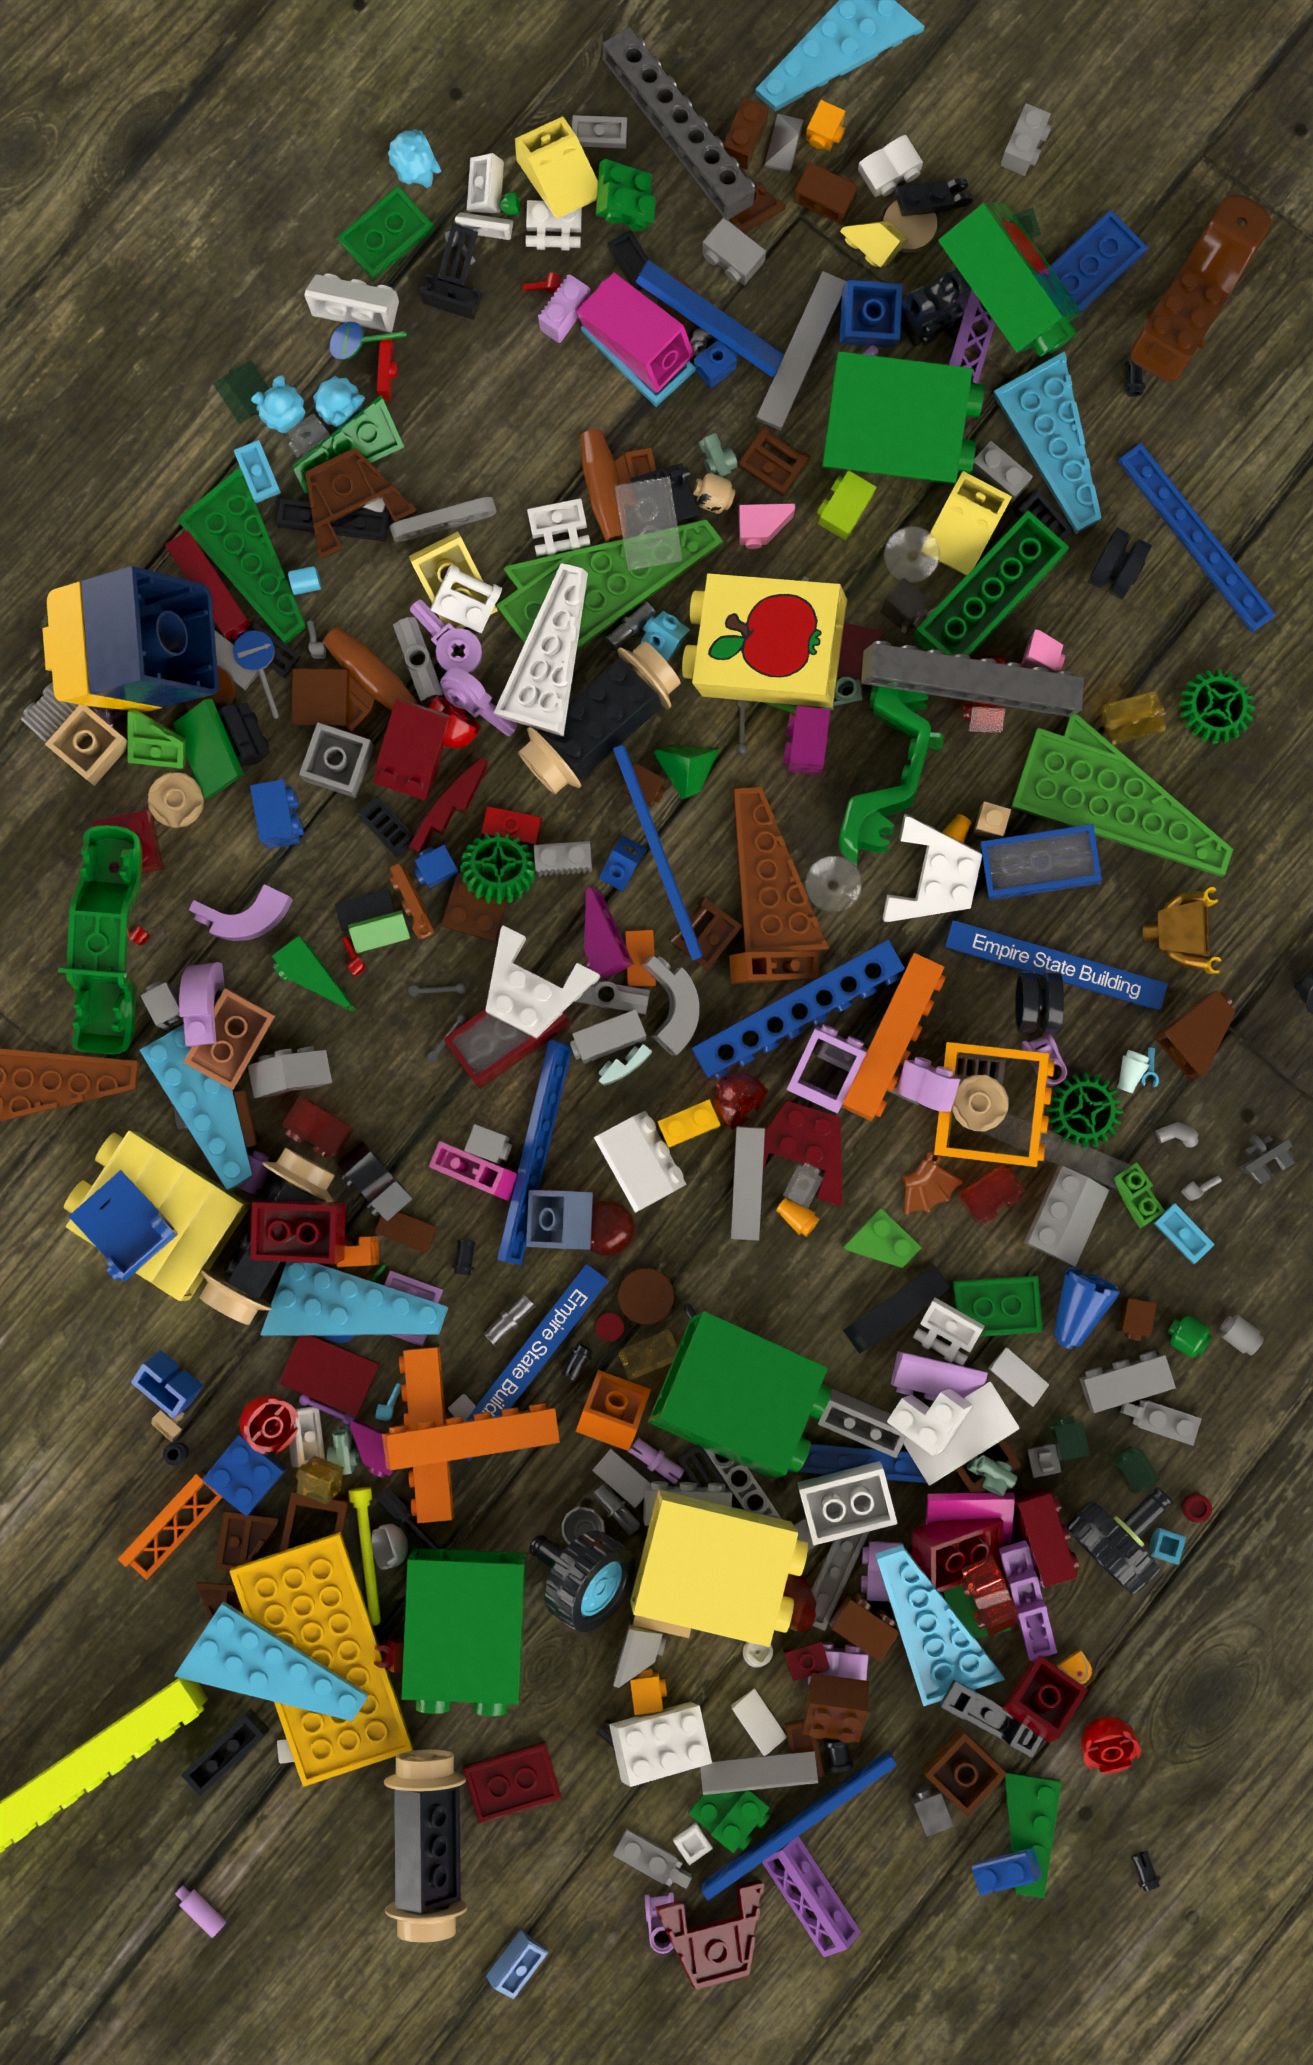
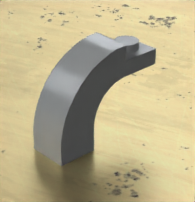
M648 957L641 966L663 986L669 998L667 1018L651 1037L670 1055H678L688 1044L697 1027L699 1019L697 990L692 979L682 967L676 968L671 972L670 964L662 957Z

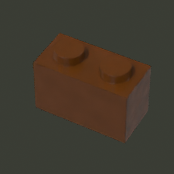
M745 97L742 99L723 146L727 154L736 159L739 167L747 170L767 124L769 107Z
M809 162L795 189L793 202L843 225L856 199L858 185L849 177H840L831 173L824 165H815Z

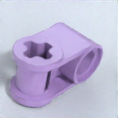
M1043 1033V1036L1030 1042H1022L1023 1050L1050 1053V1059L1055 1060L1054 1067L1059 1071V1078L1057 1080L1048 1078V1087L1056 1086L1065 1079L1067 1069L1050 1033ZM1043 1045L1045 1046V1047H1043V1048H1040V1049H1038V1050H1035L1036 1048H1038V1047H1040V1046H1043ZM1029 1060L1038 1076L1040 1061Z
M670 1892L668 1896L650 1897L649 1894L645 1895L650 1945L654 1951L662 1954L671 1951L673 1946L670 1940L660 1943L654 1937L657 1932L665 1931L656 1913L655 1906L674 1902L673 1892Z

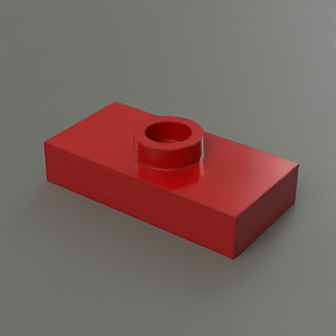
M392 339L380 340L377 393L385 401H391L392 378H397L398 367L397 361H393L394 345Z
M487 807L481 834L485 835L487 833L490 837L494 838L498 831L500 837L505 838L509 833L511 836L510 840L513 841L519 837L521 843L534 846L537 845L542 818Z

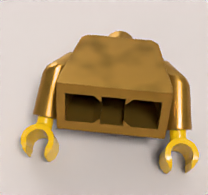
M1210 887L1203 892H1183L1165 904L1164 909L1158 911V924L1143 925L1144 941L1159 940V948L1161 951L1166 952L1167 958L1184 968L1204 970L1209 974L1219 973L1220 971H1215L1211 968L1212 961L1219 962L1221 959L1219 957H1209L1208 906H1212L1219 901L1218 899L1210 900L1208 893L1215 892L1216 888Z

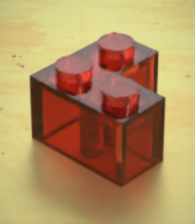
M299 1096L281 1124L287 1129L285 1132L287 1136L297 1142L304 1143L305 1140L315 1145L313 1151L326 1159L329 1155L337 1157L354 1131V1128Z

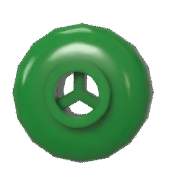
M1190 1315L1185 1316L1181 1321L1175 1319L1168 1331V1334L1172 1335L1170 1345L1190 1358L1197 1356V1354L1202 1356L1213 1336L1209 1335L1210 1327Z

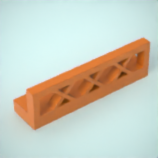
M202 1471L194 1475L118 1558L125 1567L131 1565L140 1575L148 1580L223 1498L202 1480L206 1476ZM205 1484L217 1496L209 1504H198L197 1492ZM193 1497V1504L186 1505ZM193 1508L194 1521L190 1525H178V1513L180 1510ZM198 1508H205V1509L198 1515ZM172 1519H174V1525H173V1526H167L168 1523H169ZM174 1529V1542L172 1545L159 1546V1533L162 1530ZM179 1529H185L179 1536ZM154 1540V1547H147ZM166 1550L159 1558V1551ZM143 1551H154L155 1563L149 1570L136 1560Z

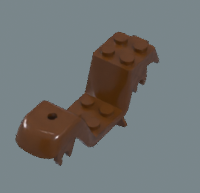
M1229 195L1222 200L1171 287L1165 292L1155 310L1147 314L1149 320L1130 352L1131 359L1136 365L1163 381L1172 382L1180 377L1196 349H1203L1205 347L1203 339L1272 226L1269 213L1262 205L1243 195ZM1237 219L1244 220L1246 225H1238Z

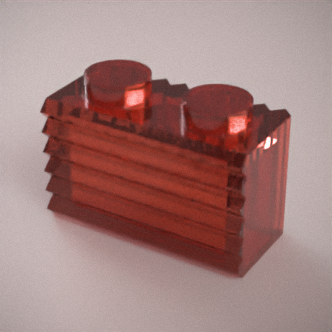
M1002 1163L958 1192L957 1196L975 1222L982 1220L985 1224L998 1215L996 1210L1004 1204L1009 1208L1022 1199L1019 1194L1025 1190L1008 1164Z

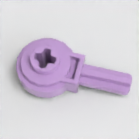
M421 599L411 606L410 612L433 636L431 641L436 646L437 660L445 671L451 668H458L471 673L478 667L482 658V648L479 640L473 633L461 628L455 629L450 623L445 625ZM464 647L465 656L463 658L460 656L454 658V648L462 649Z
M458 668L447 670L440 684L443 694L452 705L465 709L475 718L481 715L506 736H511L518 726L517 723L500 718L494 714L496 706L490 702L492 697L485 692L482 684L474 676Z

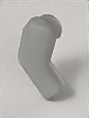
M702 328L695 330L690 340V345L696 357L706 350L708 340L714 338Z
M1175 1122L1155 1130L1156 1137L1160 1143L1177 1138L1182 1140L1186 1147H1194L1199 1141L1198 1132L1195 1128L1180 1122Z

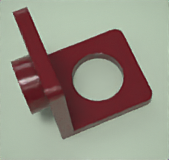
M822 1642L788 1651L787 1647L783 1648L793 1681L809 1677L812 1673L819 1674L830 1669Z

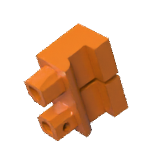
M378 1236L359 1237V1246H353L352 1241L345 1238L344 1260L338 1262L337 1267L380 1265Z

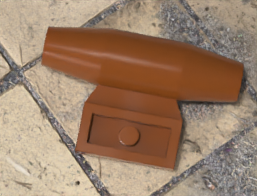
M588 430L582 433L580 438L582 468L593 513L606 542L625 539L627 537L625 505L635 507L636 509L640 508L630 478L656 471L652 449L647 448L626 452L617 460H614L602 430Z
M339 627L333 628L326 635L323 644L341 666L342 670H349L348 726L346 727L354 733L373 713L375 701L391 711L393 710L396 698L418 704L398 675L365 644Z

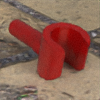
M548 273L546 282L524 283L523 290L541 289L554 294L557 292V288H561L562 279H560L559 274Z
M139 926L133 932L128 929V938L140 946L144 945L150 938V934Z
M345 937L342 941L352 959L345 966L357 977L365 970V964L354 951L349 937Z

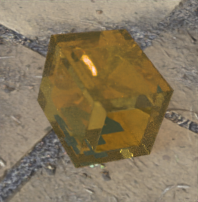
M314 1455L306 1464H302L297 1471V1493L327 1505L341 1491L344 1467Z

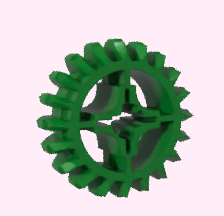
M1217 669L1214 675L1210 670L1204 672V677L1197 674L1194 677V682L1189 681L1186 684L1188 690H1184L1180 695L1184 701H1181L1178 707L1186 711L1182 712L1179 716L1181 719L1188 718L1189 720L1184 725V728L1187 729L1192 726L1195 729L1191 733L1193 737L1201 733V742L1207 741L1210 736L1212 744H1217L1219 738L1224 744L1228 743L1230 737L1237 739L1240 736L1239 731L1245 732L1248 729L1246 723H1250L1253 720V717L1248 713L1253 712L1255 706L1248 703L1254 699V695L1245 694L1250 687L1249 685L1243 687L1239 685L1242 677L1232 680V671H1228L1224 677L1221 669ZM1211 687H1219L1225 689L1229 693L1225 695L1220 694L1215 690V688L1211 689ZM1199 692L1203 695L1201 699L1204 702V709L1200 713H1198L1196 707ZM1226 701L1221 706V709H1213L1212 711L1207 712L1212 708L1213 704L1217 705L1218 703L1221 704L1222 702ZM1233 701L1237 705V715L1234 722L1231 719L1232 714L1229 710V705ZM1213 719L1218 725L1222 724L1223 727L1209 725L1204 720Z
M497 831L494 838H491L486 833L483 841L476 837L474 845L468 844L466 853L462 855L460 872L463 874L462 881L463 884H467L469 893L476 891L475 897L477 900L485 896L487 904L491 899H496L498 905L501 904L502 899H506L510 904L513 901V896L521 899L523 892L530 890V884H533L535 880L534 872H536L534 855L529 853L527 844L521 845L519 837L512 841L510 840L511 836L509 833L505 838H502ZM496 862L499 863L500 875H498V869H496Z
M1088 1073L1082 1074L1081 1082L1077 1074L1071 1075L1072 1084L1065 1078L1061 1082L1064 1090L1059 1086L1053 1088L1054 1092L1059 1095L1058 1097L1051 1096V1102L1055 1103V1107L1046 1108V1112H1055V1117L1049 1118L1048 1123L1057 1122L1059 1125L1052 1130L1053 1133L1056 1134L1063 1130L1064 1133L1060 1140L1064 1142L1069 1137H1072L1070 1141V1146L1075 1147L1079 1140L1082 1149L1088 1147L1089 1140L1093 1148L1099 1146L1098 1138L1103 1143H1107L1109 1139L1105 1132L1115 1135L1117 1131L1111 1125L1119 1126L1122 1123L1120 1119L1115 1118V1115L1124 1113L1123 1109H1115V1104H1120L1122 1099L1117 1098L1113 1100L1112 1098L1117 1089L1112 1088L1107 1091L1106 1088L1110 1081L1104 1080L1099 1085L1100 1076L1097 1074L1092 1077L1091 1082ZM1083 1088L1095 1091L1101 1096L1103 1101L1092 1102L1088 1098L1087 1093H1084ZM1074 1090L1076 1095L1074 1097L1075 1105L1072 1110L1063 1113L1064 1102L1067 1096ZM1082 1103H1085V1107L1097 1106V1109L1087 1113V1118H1084L1085 1114L1073 1115L1074 1112L1083 1108ZM1106 1109L1104 1123L1096 1131L1094 1127L1096 1125L1095 1116L1099 1111ZM1066 1120H1079L1083 1128H1086L1087 1134L1075 1131L1068 1125Z

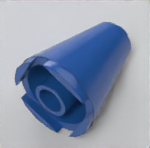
M1068 1267L1065 1272L1054 1336L1058 1338L1057 1343L1068 1349L1082 1345L1120 1293V1290H1117L1118 1287L1106 1279L1091 1273V1276L1087 1274L1081 1275L1083 1270L1075 1267Z

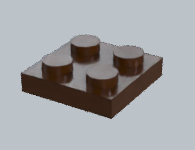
M457 873L441 926L495 943L508 903L507 900L502 899L500 905L497 904L496 899H491L487 904L485 896L477 900L475 897L476 891L469 893L467 884H463L462 881L463 874Z

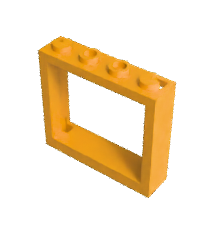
M947 1042L944 1067L953 1070V1075L956 1077L959 1052L1040 1061L1030 1152L1028 1157L949 1147L953 1114L951 1109V1112L939 1111L934 1155L1037 1167L1038 1161H1044L1046 1145L1040 1144L1041 1134L1047 1133L1049 1116H1044L1045 1104L1050 1105L1052 1088L1047 1087L1048 1076L1053 1077L1055 1060L1050 1059V1053Z

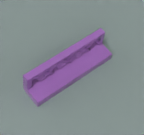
M971 290L949 365L960 367L961 362L965 365L963 367L967 368L977 365L975 372L972 370V382L978 383L995 321L992 317L989 321L987 316L990 314L988 311H983L979 304V298ZM982 319L988 329L986 333L976 337L972 330V324ZM982 340H984L983 346L980 344ZM975 344L980 357L969 363L964 352L965 349Z
M798 1836L762 1863L823 1957H827L847 1950L861 1931ZM778 1858L785 1871L779 1869L773 1860ZM790 1884L799 1889L801 1896L793 1892ZM806 1909L813 1911L817 1920L810 1918ZM822 1933L829 1936L834 1944L828 1946L822 1937Z

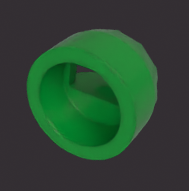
M517 192L507 193L500 199V209L504 214L513 216L521 213Z

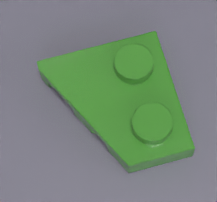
M129 709L128 763L183 769L185 766L186 739L136 709Z
M881 1208L843 1246L847 1251L903 1268L922 1248Z

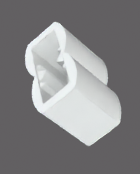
M903 135L886 145L883 149L870 154L860 161L858 171L874 197L881 194L885 197L895 191L898 183L903 181L908 183L916 179L920 175L923 161L908 137Z

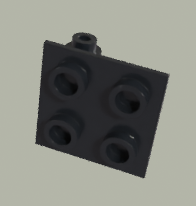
M682 463L630 478L647 530L700 515L687 479L690 478L689 470L687 467H683Z

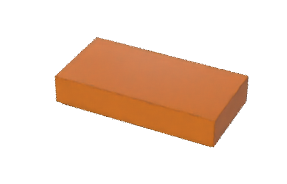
M653 930L625 931L626 948L634 965L627 968L628 987H655L656 979L641 966L648 957L655 956Z

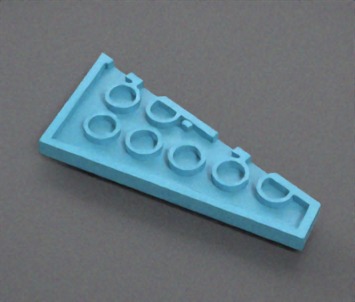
M1064 351L993 392V396L1074 532L1077 534L1100 521L1102 517L1095 486L1091 478V467L1089 458L1086 455L1084 435L1077 403L1073 396L1072 381L1068 373L1067 358Z
M286 1262L271 1304L272 1310L268 1312L260 1335H439L448 1307L317 1263Z
M224 1601L174 1675V1677L353 1721L369 1695L366 1691Z

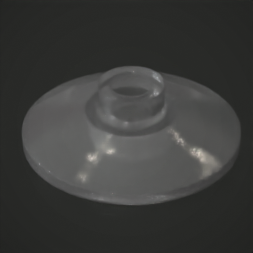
M906 527L898 530L890 537L884 551V560L889 572L895 578L908 583L919 582L929 577L936 569L940 557L936 539L930 532L920 527ZM912 551L918 553V558L915 561L908 559V554Z
M829 856L820 859L810 868L806 877V891L810 900L818 908L825 911L838 912L849 908L854 904L861 892L862 882L859 871L852 863L842 857ZM828 882H837L838 888L836 890H830L828 888Z

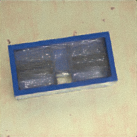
M1093 824L981 841L989 901L1101 884L1102 878Z

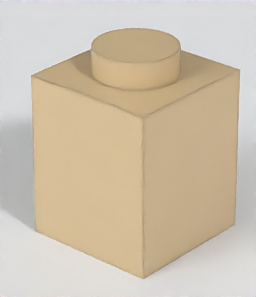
M983 802L980 806L972 834L993 840L1001 839L1004 836L1011 809Z

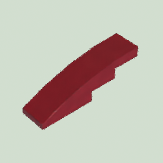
M481 758L459 776L439 798L409 846L411 851L419 854L425 850L433 831L444 835L455 811L466 814L489 766L486 759Z

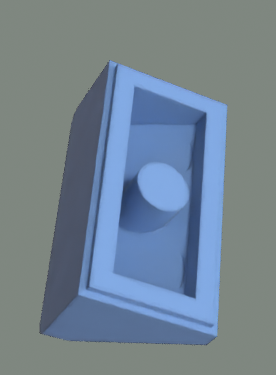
M520 1930L486 1977L493 1989L514 1999L548 1954V1950Z

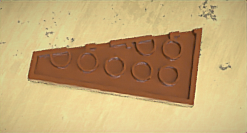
M762 787L734 789L745 952L829 950Z
M0 1049V1122L137 1090L140 1062Z

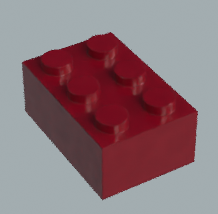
M1044 1488L1014 1496L1015 1516L1023 1541L1026 1540L1029 1546L1033 1567L1039 1583L1046 1588L1078 1578L1076 1569H1079V1563L1075 1553L1071 1552L1067 1545V1541L1071 1540L1066 1524H1062L1059 1520L1058 1514L1062 1513L1057 1496H1053L1052 1493Z

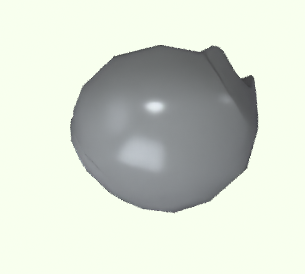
M576 1507L565 1515L562 1522V1536L568 1545L577 1537L589 1531L596 1530L605 1533L604 1520L591 1508Z
M386 1524L373 1530L372 1549L379 1568L385 1570L399 1566L405 1560L409 1547L407 1537L402 1529L394 1524Z

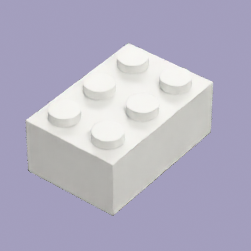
M880 1461L797 1482L813 1545L898 1524L884 1469Z
M692 1702L665 1708L662 1712L648 1713L609 1724L621 1782L630 1787L712 1763L701 1709L699 1705Z

